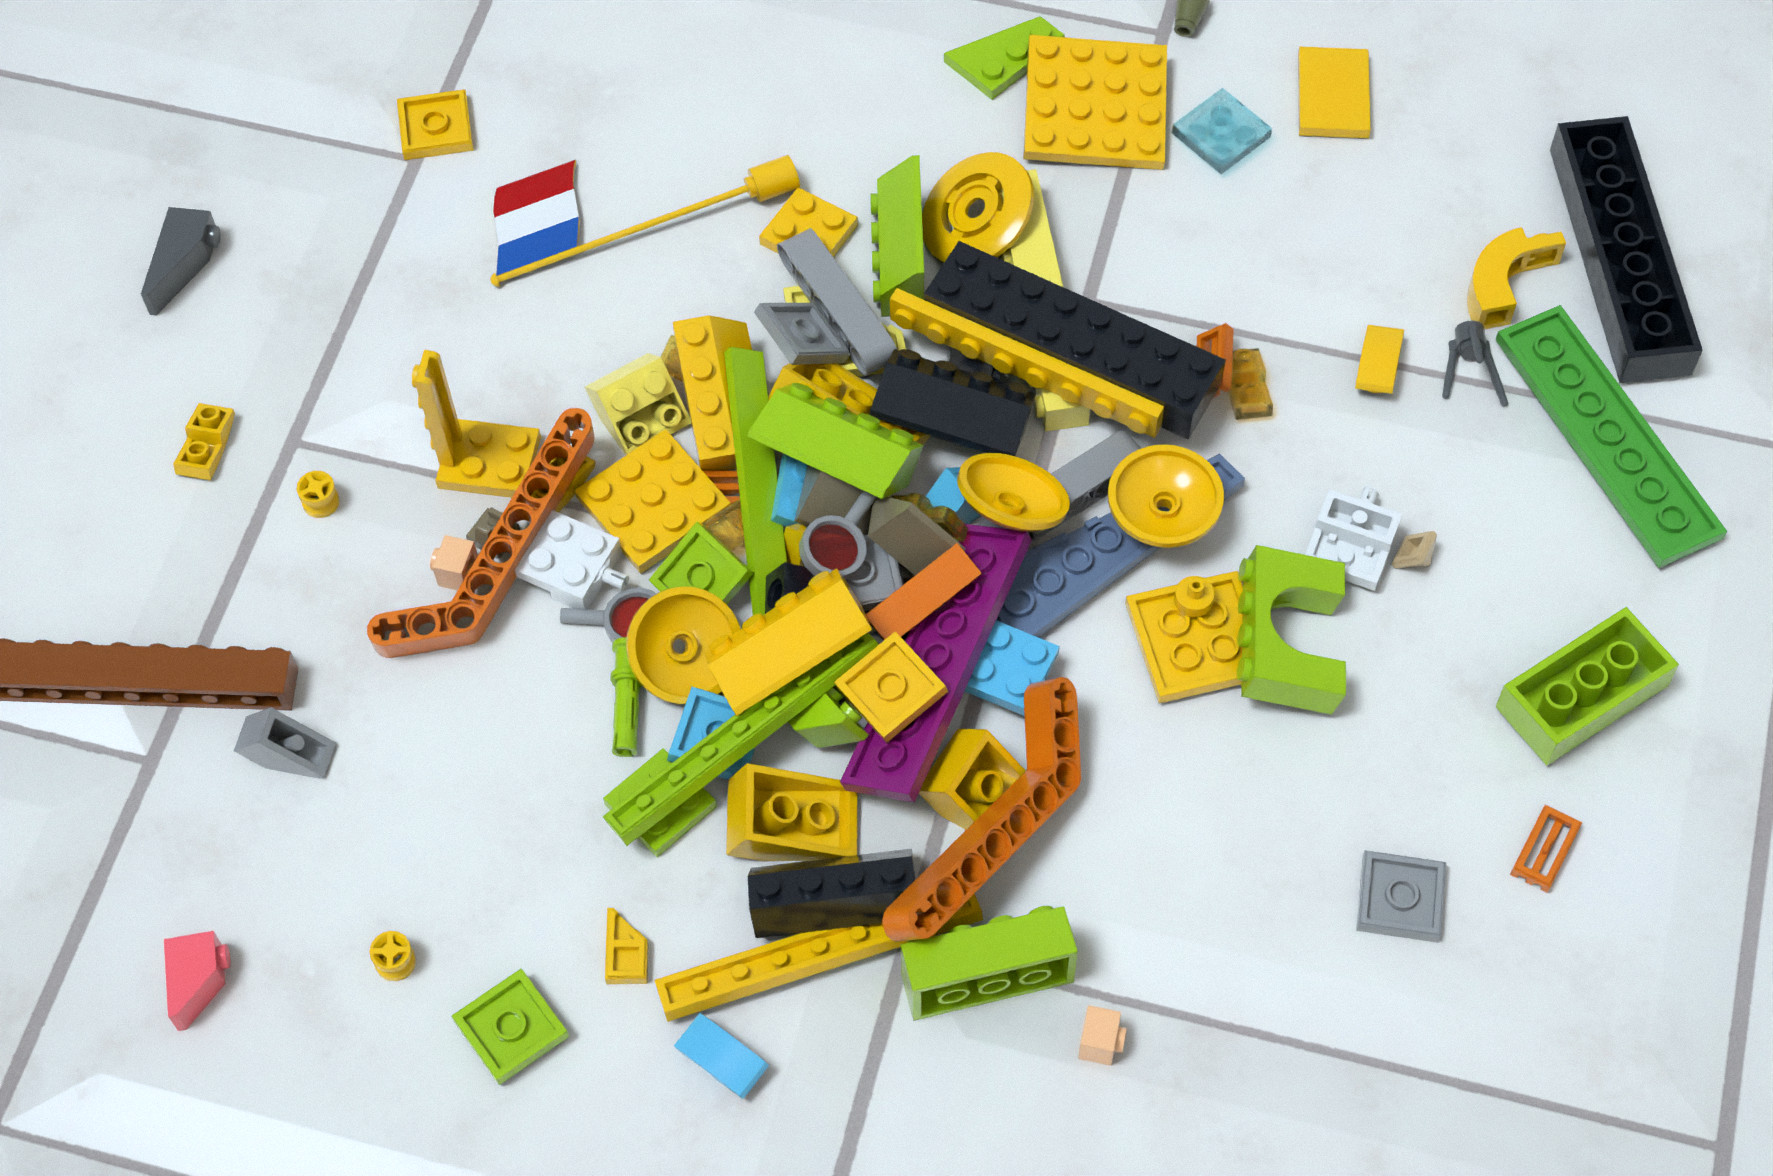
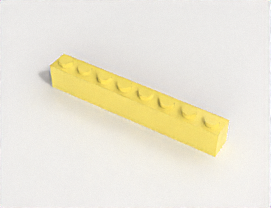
M1027 170L1034 188V203L1031 216L1019 238L1001 254V260L1063 287L1037 170ZM1001 189V190H999V192H1000L1001 195H1002V199H1003V203H1004V190ZM1035 388L1037 396H1035L1033 403L1036 418H1042L1045 432L1089 426L1090 409L1077 403H1069L1059 395L1044 388Z

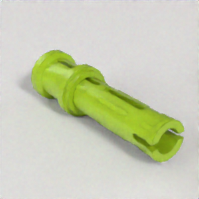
M627 637L618 638L612 642V651L615 653V669L610 675V680L613 686H615L612 753L619 757H632L633 754H637L639 692L642 685L634 676L628 662L626 651Z

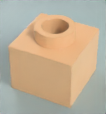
M444 536L440 548L434 549L430 560V569L434 571L438 586L453 590L459 589L478 556L474 541Z
M1088 1005L1078 1059L1112 1065L1114 1052H1123L1127 1028L1119 1026L1121 1012Z

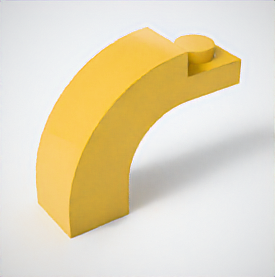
M1520 227L1507 231L1492 240L1480 253L1469 284L1467 308L1471 321L1474 320L1482 323L1484 329L1511 324L1517 302L1508 280L1520 272L1559 264L1566 245L1562 232L1540 233L1527 238L1523 228Z

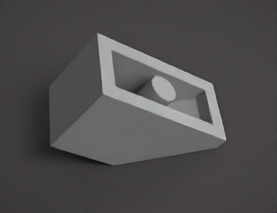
M270 707L246 716L234 752L266 769L321 779L325 776L336 742Z

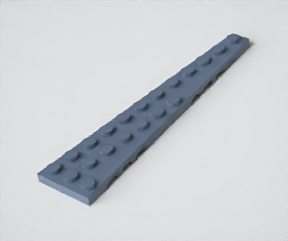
M1221 454L1207 460L1217 471L1224 489V500L1244 486L1245 477ZM1167 507L1158 508L1161 511H1169ZM1111 512L1101 518L1095 516L1085 521L1083 527L1067 535L1064 532L1026 552L996 620L1039 638L1161 547L1142 543L1129 536L1116 523ZM877 632L870 634L881 638ZM908 633L902 637L904 641L906 640Z

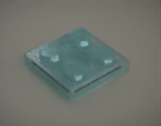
M1221 88L1175 122L1172 127V134L1217 172L1223 174L1271 137L1272 128L1228 91Z

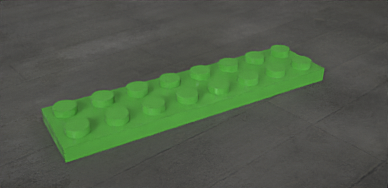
M1561 305L1498 331L1495 339L1658 568L1724 539L1727 533L1725 527Z

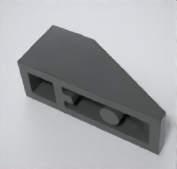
M168 207L141 291V296L149 315L157 316L210 261L213 248L218 247L220 243V228L215 225L211 211Z

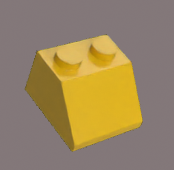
M957 729L928 772L919 794L941 817L966 830L1026 770L987 729Z

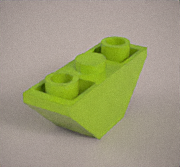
M835 686L788 721L797 733L817 748L864 741L869 736L858 723L863 717L848 702L845 701L841 704L840 700L844 695Z

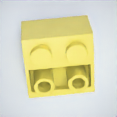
M647 353L585 386V390L601 422L625 456L664 429L673 434L691 424L685 406L662 358Z

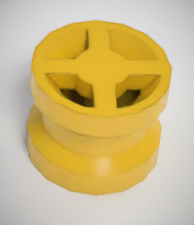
M311 471L299 479L296 490L303 509L309 516L324 518L336 511L340 498L335 489L333 479L328 473Z
M398 931L383 932L375 937L371 943L369 953L370 959L380 977L387 981H399L408 977L415 968L416 957L407 937ZM398 955L402 956L399 957V959L394 963V959L397 958Z

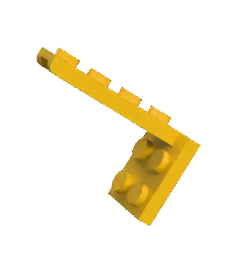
M424 350L420 365L415 364L413 368L412 386L417 388L419 394L418 406L424 411L425 429L430 431L431 449L436 451L439 462V469L435 480L437 488L512 498L537 455L541 439L540 430L538 428L458 419L441 356L435 351Z

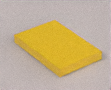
M1299 46V136L1369 138L1371 127L1368 49Z

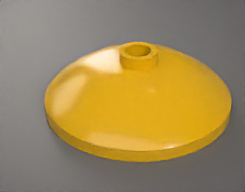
M1152 445L1132 452L1117 465L1112 473L1108 487V504L1116 523L1129 536L1142 543L1156 547H1180L1201 539L1216 525L1224 503L1223 485L1214 467L1196 452L1176 445ZM1167 507L1169 511H1161L1158 508Z
M982 453L965 460L958 472L957 484L966 502L981 516L1004 528L1026 532L1046 530L1059 525L1065 519L1069 510V496L1062 484L1045 469L1025 459L1001 453Z
M695 587L670 588L653 595L635 613L626 639L628 662L638 682L649 693L669 703L686 704L691 687L715 694L722 692L707 665L704 652L709 650V645L715 639L723 635L731 636L741 628L732 610L716 595ZM677 639L682 640L685 644V649L681 654L676 653L673 649V644Z

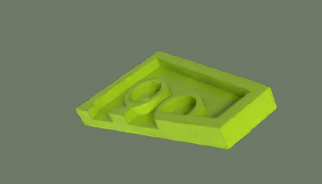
M1039 16L944 53V63L993 100L1027 73L1029 35L1065 37V34Z

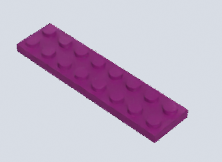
M959 523L953 538L966 548L964 552L982 574L910 630L905 640L909 647L946 685L948 692L887 743L867 722L864 730L869 736L864 741H858L840 780L841 785L846 791L915 803L1032 541L1026 531Z

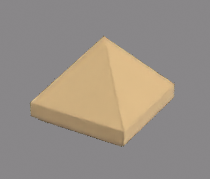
M1428 531L1406 535L1393 560L1392 566L1394 568L1430 566L1437 537L1436 532Z

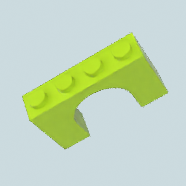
M1256 545L1248 559L1243 558L1238 572V579L1243 582V591L1238 602V613L1243 614L1237 637V645L1242 647V657L1237 667V679L1242 681L1241 697L1332 715L1346 696V661L1303 653L1289 646L1276 632L1271 620V610L1280 607H1292L1332 615L1345 596V563Z

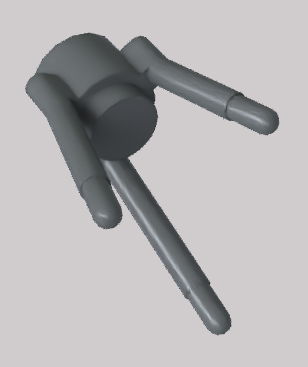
M1474 320L1460 323L1455 328V339L1448 343L1449 358L1442 397L1447 399L1450 396L1457 355L1461 354L1465 359H1476V362L1479 364L1485 360L1499 401L1503 407H1506L1508 400L1490 351V343L1485 337L1483 324Z

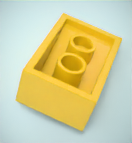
M747 763L728 779L726 855L758 861H811L857 855V793L846 791L838 779Z

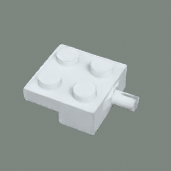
M1370 486L1363 488L1360 499L1329 489L1305 555L1345 563V581L1375 591L1398 531L1402 513L1375 505L1374 503L1379 495L1378 490L1375 488L1372 489L1371 495L1367 499Z
M554 510L551 511L515 568L517 578L549 591L553 600L576 609H589L604 583L623 591L629 582V575L613 570L622 555L619 538Z

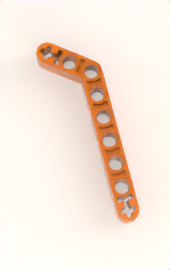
M569 408L559 416L451 602L385 612L375 615L369 621L367 634L375 651L380 656L395 658L471 645L479 641L516 579L515 568L551 511L556 510L593 446L595 440L591 417L585 410ZM558 457L567 459L563 465L558 467L549 464ZM537 489L549 491L542 498L531 497V494ZM526 520L530 522V525L524 530L518 531L512 528L518 521ZM501 552L512 554L511 558L504 563L493 561L495 556ZM488 584L493 586L490 593L480 596L475 594V590L481 585ZM463 617L474 619L473 623L467 628L461 629L456 627L458 620ZM432 623L435 625L431 633L427 635L417 634L419 627L423 624ZM405 627L407 628V631H408L410 637H406V638H405V635H406V633H405V631H404V628H405ZM392 631L389 634L388 640H382L385 638V632Z
M1059 677L1031 683L1027 686L1024 692L1027 770L886 909L882 919L883 929L891 940L899 942L927 939L933 936L1078 789L1081 782L1078 703L1076 688L1068 678Z

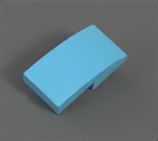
M701 1013L698 1014L674 1045L679 1052L703 1068L714 1079L742 1099L746 1097L769 1067L758 1055Z

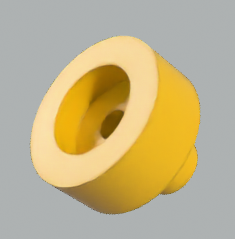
M1186 577L1176 587L1175 606L1182 614L1188 617H1201L1212 608L1215 595L1214 588L1203 577Z

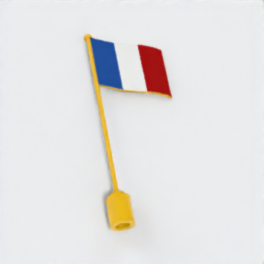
M787 154L749 168L748 177L744 178V186L578 246L580 219L574 190L576 160L503 185L496 189L494 196L493 213L499 246L496 274L493 273L491 275L490 281L492 285L499 287V283L746 192H748L750 198L756 197L759 202H763L796 190L798 187L800 188L796 168L792 159Z

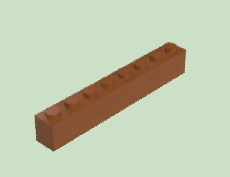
M5 638L0 639V701L265 710L272 707L275 710L292 711L298 667L291 651L278 647H269L265 650H247L240 646L215 649L203 645H190L188 648L169 647L160 643H154L150 646H131L123 642H115L111 645H93L86 641L59 644L48 640H36L34 643L15 642Z

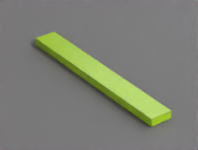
M729 347L724 352L747 566L754 572L749 578L753 615L759 613L764 615L766 576L781 564L787 562L783 525L771 521L778 482L774 449L747 437L749 429L768 403L764 358L761 351Z
M866 633L737 716L736 714L606 813L603 818L608 826L628 846L835 686L834 682L878 646L877 641L870 634Z

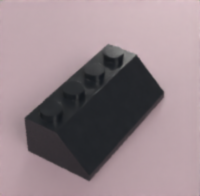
M894 349L886 363L869 415L879 420L985 453H1001L1016 456L1027 427L1036 393L1029 391L1026 386L1019 383L1010 382L1006 384L993 380L990 375L984 372L974 371L970 373L958 369L956 365L948 361L938 360L935 362L922 358L919 353L913 350Z
M912 849L751 868L747 876L748 896L755 938L883 923L882 919L886 909L915 881Z

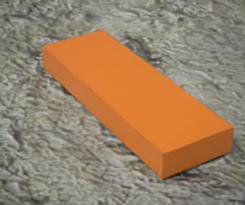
M956 543L869 611L866 616L882 640L888 638L895 631L902 638L977 579L982 573L960 545Z

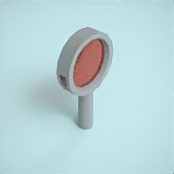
M862 491L845 518L826 515L815 519L806 528L799 543V552L804 566L814 576L823 571L830 573L837 568L846 580L851 578L860 569L867 550L866 540L857 526L876 500V496Z
M641 587L630 588L616 594L607 603L605 610L561 608L560 623L604 625L606 634L611 642L618 638L627 637L630 623L637 610L657 593Z

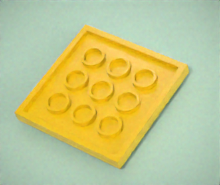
M1029 35L1023 159L1163 170L1165 164L1167 45Z

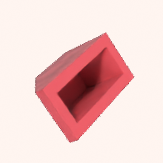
M214 931L164 939L168 1017L178 1031L187 1030L226 984L225 969L231 967L228 945L221 944Z

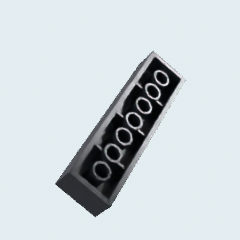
M1628 116L1558 123L1550 147V153L1619 383L1692 375L1703 349Z
M958 241L924 292L923 300L1164 406L1161 428L1189 440L1221 386L1226 359L961 241Z

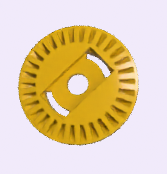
M998 152L976 154L951 167L937 181L924 205L922 230L926 247L943 263L958 241L994 257L1003 254L1019 238L1031 216L1034 203V188L1029 173L1016 159ZM1001 189L1004 190V203H1003L1002 195H1001V193L999 192V190H1001ZM976 201H984L985 208L978 217L970 218L968 216L969 207ZM950 223H951V225L954 227L951 232H950Z

